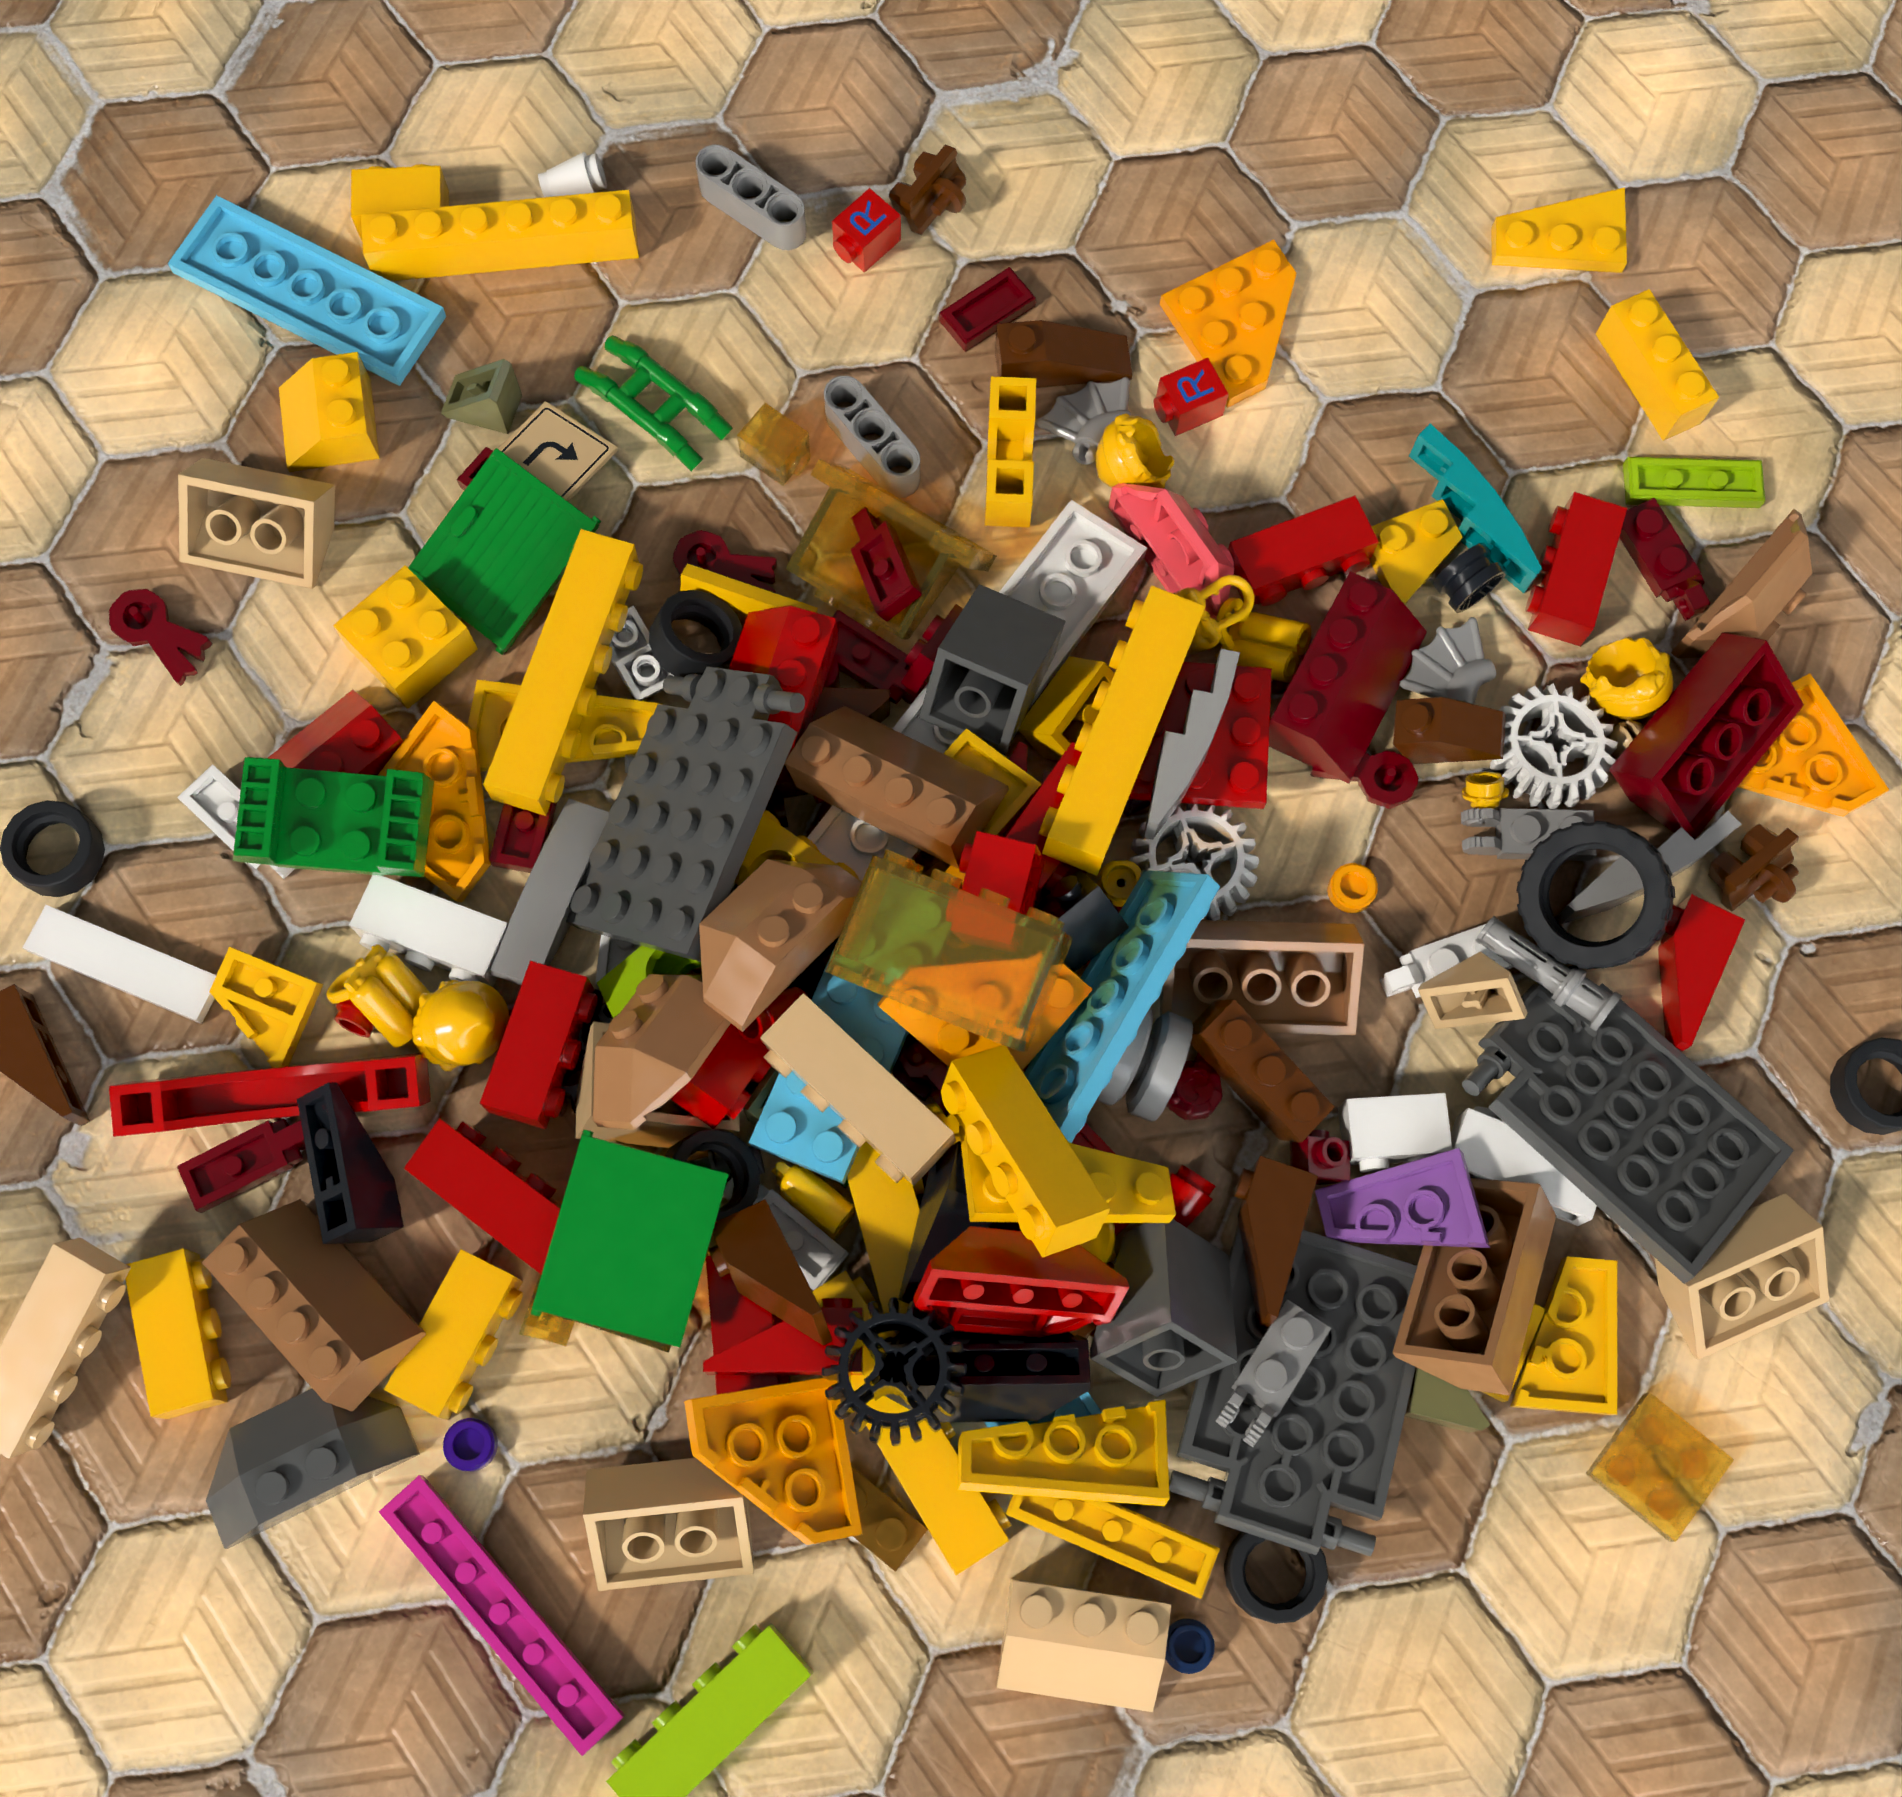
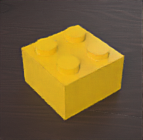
M406 565L333 625L346 647L407 709L478 650L468 628Z

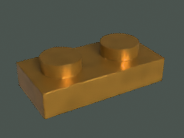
M851 1466L862 1534L853 1537L896 1572L928 1529Z

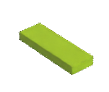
M1627 457L1623 463L1626 505H1639L1652 498H1655L1660 506L1760 508L1765 502L1762 460Z

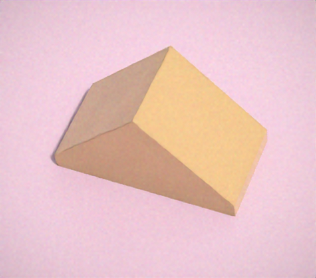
M1481 951L1422 983L1418 988L1435 1029L1525 1019L1528 1014L1511 972Z

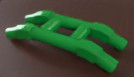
M612 335L607 338L605 350L636 370L620 387L607 375L586 366H580L575 371L574 378L578 383L589 388L592 393L600 396L606 402L614 405L657 439L660 445L673 457L675 456L690 471L703 458L676 429L669 425L684 408H687L689 413L703 426L706 425L720 440L733 429L705 397L698 392H694L648 356V353L641 347L630 341H624L617 336ZM651 382H654L670 395L654 413L635 400Z

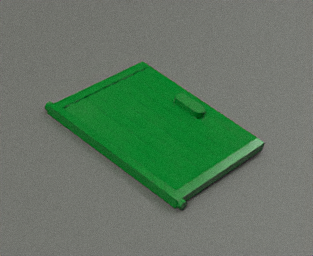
M495 448L408 568L446 607L496 644L497 648L495 650L503 655L510 649L563 577L580 529L595 533L600 526L601 520L595 516L590 519L499 449Z
M583 1129L530 1314L541 1316L542 1312L680 1348L729 1173L592 1137L594 1132Z

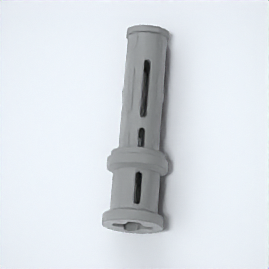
M1495 916L1488 921L1476 939L1477 943L1491 950L1553 993L1552 999L1555 1000V1004L1560 1007L1567 1005L1589 1020L1590 1028L1595 1031L1599 1029L1622 997L1617 992L1608 993L1586 978V971L1582 968L1578 969L1574 966L1571 970L1563 963H1560L1548 953L1542 951L1538 946L1507 927Z

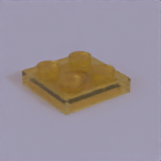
M1648 1392L1643 1393L1585 1474L1666 1540L1676 1542L1734 1459L1652 1393Z

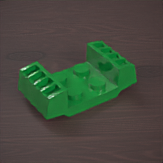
M245 757L233 861L266 864L284 868L381 876L424 877L434 781L424 773L387 769L386 776L287 768L280 759Z

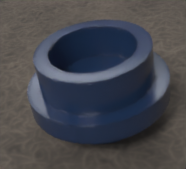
M1184 1618L1173 1622L1168 1630L1165 1656L1167 1663L1173 1669L1185 1674H1194L1205 1669L1210 1664L1215 1651L1214 1639L1210 1630L1203 1623L1194 1619Z

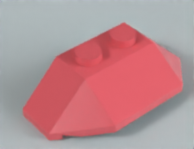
M1118 483L1112 487L1108 505L1109 510L1128 536L1147 547L1144 559L1166 591L1174 593L1187 587L1201 591L1217 579L1234 574V561L1229 550L1223 544L1215 542L1208 532L1209 528L1204 515L1197 508L1192 509L1183 496L1164 488ZM1231 585L1221 588L1217 596L1212 594L1205 599V611L1209 613L1211 618L1217 619L1219 609L1229 598Z

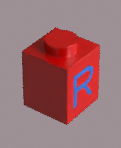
M869 188L832 220L834 250L846 263L853 262L865 273L901 241V215Z
M1207 357L1160 377L1156 398H1154L1153 403L1162 423L1168 422L1174 435L1177 436L1222 417L1229 393Z

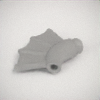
M1123 377L1112 383L1088 381L1087 385L1079 392L1058 396L1053 409L1043 417L1038 418L1036 425L1039 428L1074 442L1075 446L1072 453L1075 460L1083 465L1092 464L1096 460L1097 446L1103 436L1105 427L1114 421L1118 415L1125 413L1131 415L1130 411H1128L1130 380L1128 377Z
M1470 617L1468 622L1461 627H1438L1436 629L1437 634L1429 645L1412 651V667L1406 678L1400 681L1401 688L1430 698L1445 697L1475 704L1479 687L1495 679L1496 669L1491 660L1485 659L1477 620L1474 617Z

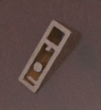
M1044 320L997 324L995 358L998 377L1036 378V388L1087 384L1088 381H1093L1094 383L1118 381L1123 377H1128L1129 380H1132L1128 341L1125 335Z
M15 984L1 990L0 1072L63 1118L80 1126L90 1122L34 996Z
M1259 1156L1251 1170L1243 1168L1234 1197L1242 1199L1237 1217L1258 1326L1268 1329L1279 1315L1318 1175L1263 1156Z
M766 1199L715 1222L712 1235L716 1245L709 1248L708 1251L720 1278L730 1274L740 1294L824 1346L832 1342L833 1340L822 1310Z

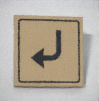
M546 401L498 448L568 502L617 452V446Z

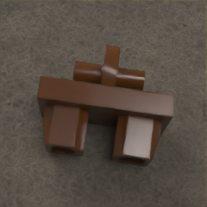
M945 144L937 155L923 151L914 163L915 182L912 185L897 182L889 192L893 208L901 215L906 216L912 232L922 235L937 216H941L945 210L959 213L967 203L966 197L961 190L966 185V177L956 163V148Z
M1758 823L1741 840L1740 849L1751 857L1749 860L1743 863L1729 851H1724L1710 863L1708 876L1723 890L1721 904L1732 912L1753 894L1761 903L1766 902L1770 897L1781 903L1792 899L1796 894V887L1792 880L1799 874V871L1791 864L1794 860L1791 846L1798 842L1799 836L1789 828L1777 835Z

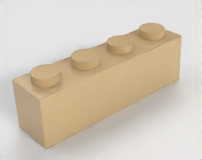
M804 993L760 1037L767 1049H769L764 1056L767 1062L783 1077L786 1078L793 1072L802 1080L806 1086L800 1092L820 1112L823 1113L830 1107L843 1119L837 1127L856 1146L860 1148L865 1142L870 1144L880 1154L875 1163L896 1183L905 1177L914 1186L956 1142L954 1132Z
M82 1238L58 1242L52 1245L0 1345V1454L8 1459L33 1449L36 1450L47 1441L54 1429V1422L51 1420L59 1404L63 1403L71 1395L77 1385L78 1377L75 1374L82 1360L93 1352L101 1339L102 1331L99 1328L105 1316L118 1305L125 1293L126 1286L123 1282L131 1267Z

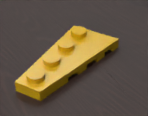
M478 679L476 681L468 725L477 733L481 772L488 771L521 685ZM597 695L592 713L589 717L583 716L578 732L581 733V740L577 754L573 760L567 758L566 763L625 757V754H636L646 733L649 719L654 714L657 705H663V703Z
M960 1125L959 1131L970 1222H1018V1217L1007 1199L1000 1196L996 1191L992 1175L981 1157L974 1154L970 1149L966 1133ZM1069 1143L1111 1208L1104 1223H1170L1175 1217L1176 1211L1168 1167Z
M1166 1399L1148 1402L1144 1407L1125 1409L1124 1406L1103 1409L1100 1414L1075 1417L1074 1414L1057 1416L1050 1422L1031 1425L1025 1421L962 1431L958 1440L957 1490L1165 1506L1170 1499Z

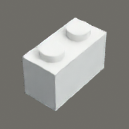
M1446 1093L1346 1099L1338 1107L1341 1140H1347L1350 1144V1166L1359 1165L1361 1173H1374L1390 1168L1389 1163H1409L1453 1150Z

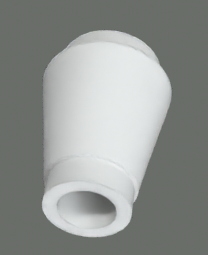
M582 152L546 170V172L538 174L544 197L597 193L600 190L607 189L604 170L597 153L587 155L585 152Z

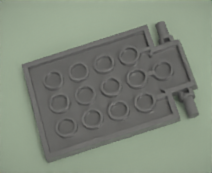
M707 666L703 675L688 674L685 677L669 675L665 678L663 682L664 691L667 694L682 696L686 701L691 702L689 708H681L662 704L657 705L654 714L648 721L646 733L636 756L628 767V774L619 795L609 811V818L599 841L591 852L590 862L581 885L573 894L570 902L571 910L566 920L568 924L582 930L701 962L699 923L729 896L797 735V731L785 723L767 721L769 715L777 714L780 711L799 713L805 706V699L802 694L783 691L779 681L772 675Z
M1536 982L1521 996L1528 1012L1526 1018L1497 1022L1478 1043L1485 1050L1477 1059L1478 1066L1462 1082V1086L1467 1093L1477 1096L1493 1079H1500L1509 1071L1515 1078L1488 1108L1685 1284L1697 1275L1794 1150L1621 999L1599 1029L1595 1031L1590 1028V1021L1567 1005L1560 1007L1555 1004V1000L1552 999L1553 993ZM1603 983L1600 985V987L1606 990L1608 993H1613Z
M1238 1222L1229 1255L1238 1362L1196 1380L1176 1455L1226 1472L1225 1479L1223 1481L1210 1476L1206 1481L1173 1470L1169 1480V1491L1201 1501L1202 1508L1216 1512L1215 1523L1313 1555H1317L1321 1547L1334 1550L1336 1546L1370 1557L1374 1551L1376 1536L1342 1525V1519L1330 1516L1328 1513L1330 1506L1375 1521L1380 1520L1383 1516L1416 1368L1396 1358L1393 1354V1349L1417 1266L1306 1230L1302 1231L1281 1307L1288 1299L1329 1326L1331 1330L1280 1413L1276 1417L1273 1416L1257 1443L1252 1447L1243 1441L1245 1431L1251 1421L1256 1419L1262 1408L1245 1398L1240 1405V1411L1236 1418L1226 1428L1215 1422L1234 1391L1231 1388L1267 1331L1266 1328L1258 1326Z

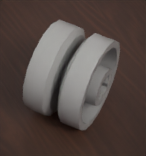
M1151 1007L1137 1029L1135 1039L1127 1046L1112 1072L1110 1082L1102 1089L1096 1101L1111 1106L1121 1100L1126 1093L1125 1100L1128 1113L1153 1122L1164 1111L1180 1078L1192 1040L1193 1024L1191 1020L1168 1011L1158 1017L1152 1025L1153 1014Z

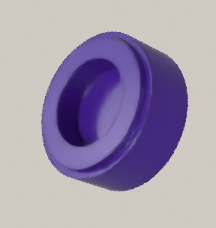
M465 1418L454 1423L446 1432L443 1441V1452L447 1461L453 1467L462 1471H478L491 1463L498 1448V1439L494 1429L485 1421L475 1418Z

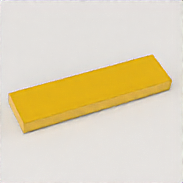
M1012 1495L1005 1513L1012 1518L1199 1599L1203 1596L1220 1548L1114 1502Z

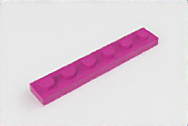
M418 1475L379 1511L381 1516L581 1756L585 1755L625 1717V1714L424 1475Z

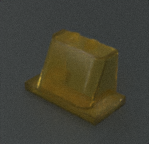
M818 459L810 475L828 485L829 489L789 561L786 570L816 587L817 590L814 595L827 604L839 608L840 604L843 603L856 611L853 619L867 628L877 631L881 626L901 639H909L960 565L968 569L988 572L997 555L845 465ZM864 507L868 508V511L873 516L879 517L882 522L887 520L897 531L923 595L888 622L879 617L875 612L850 550L860 541L851 517Z

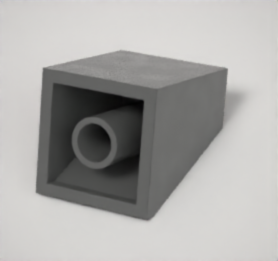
M979 584L938 648L919 718L957 735H960L967 728L999 753L1006 756L1055 656L1066 621Z
M1174 1219L1170 1223H1143L1125 1232L1114 1270L1127 1279L1129 1289L1111 1323L1097 1325L1090 1347V1359L1156 1397L1238 1362L1228 1254Z

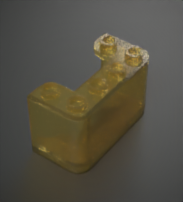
M886 849L883 858L873 855L825 972L1009 1048L1027 1052L1073 940L1070 935L1062 931L1065 923L1060 921L1059 918L1033 907L1029 908L1027 916L1008 909L1010 898L985 888H981L978 896L959 889L963 881L962 879L934 868L930 877L923 875L921 872L924 866Z

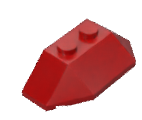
M969 1226L930 1260L913 1300L915 1306L921 1311L924 1310L925 1313L935 1310L938 1314L936 1324L940 1327L951 1323L954 1331L1041 1338L1074 1331L1091 1322L1096 1326L1111 1323L1129 1289V1284L1125 1277L1080 1245L1042 1258L1032 1240L1027 1239L1022 1231Z

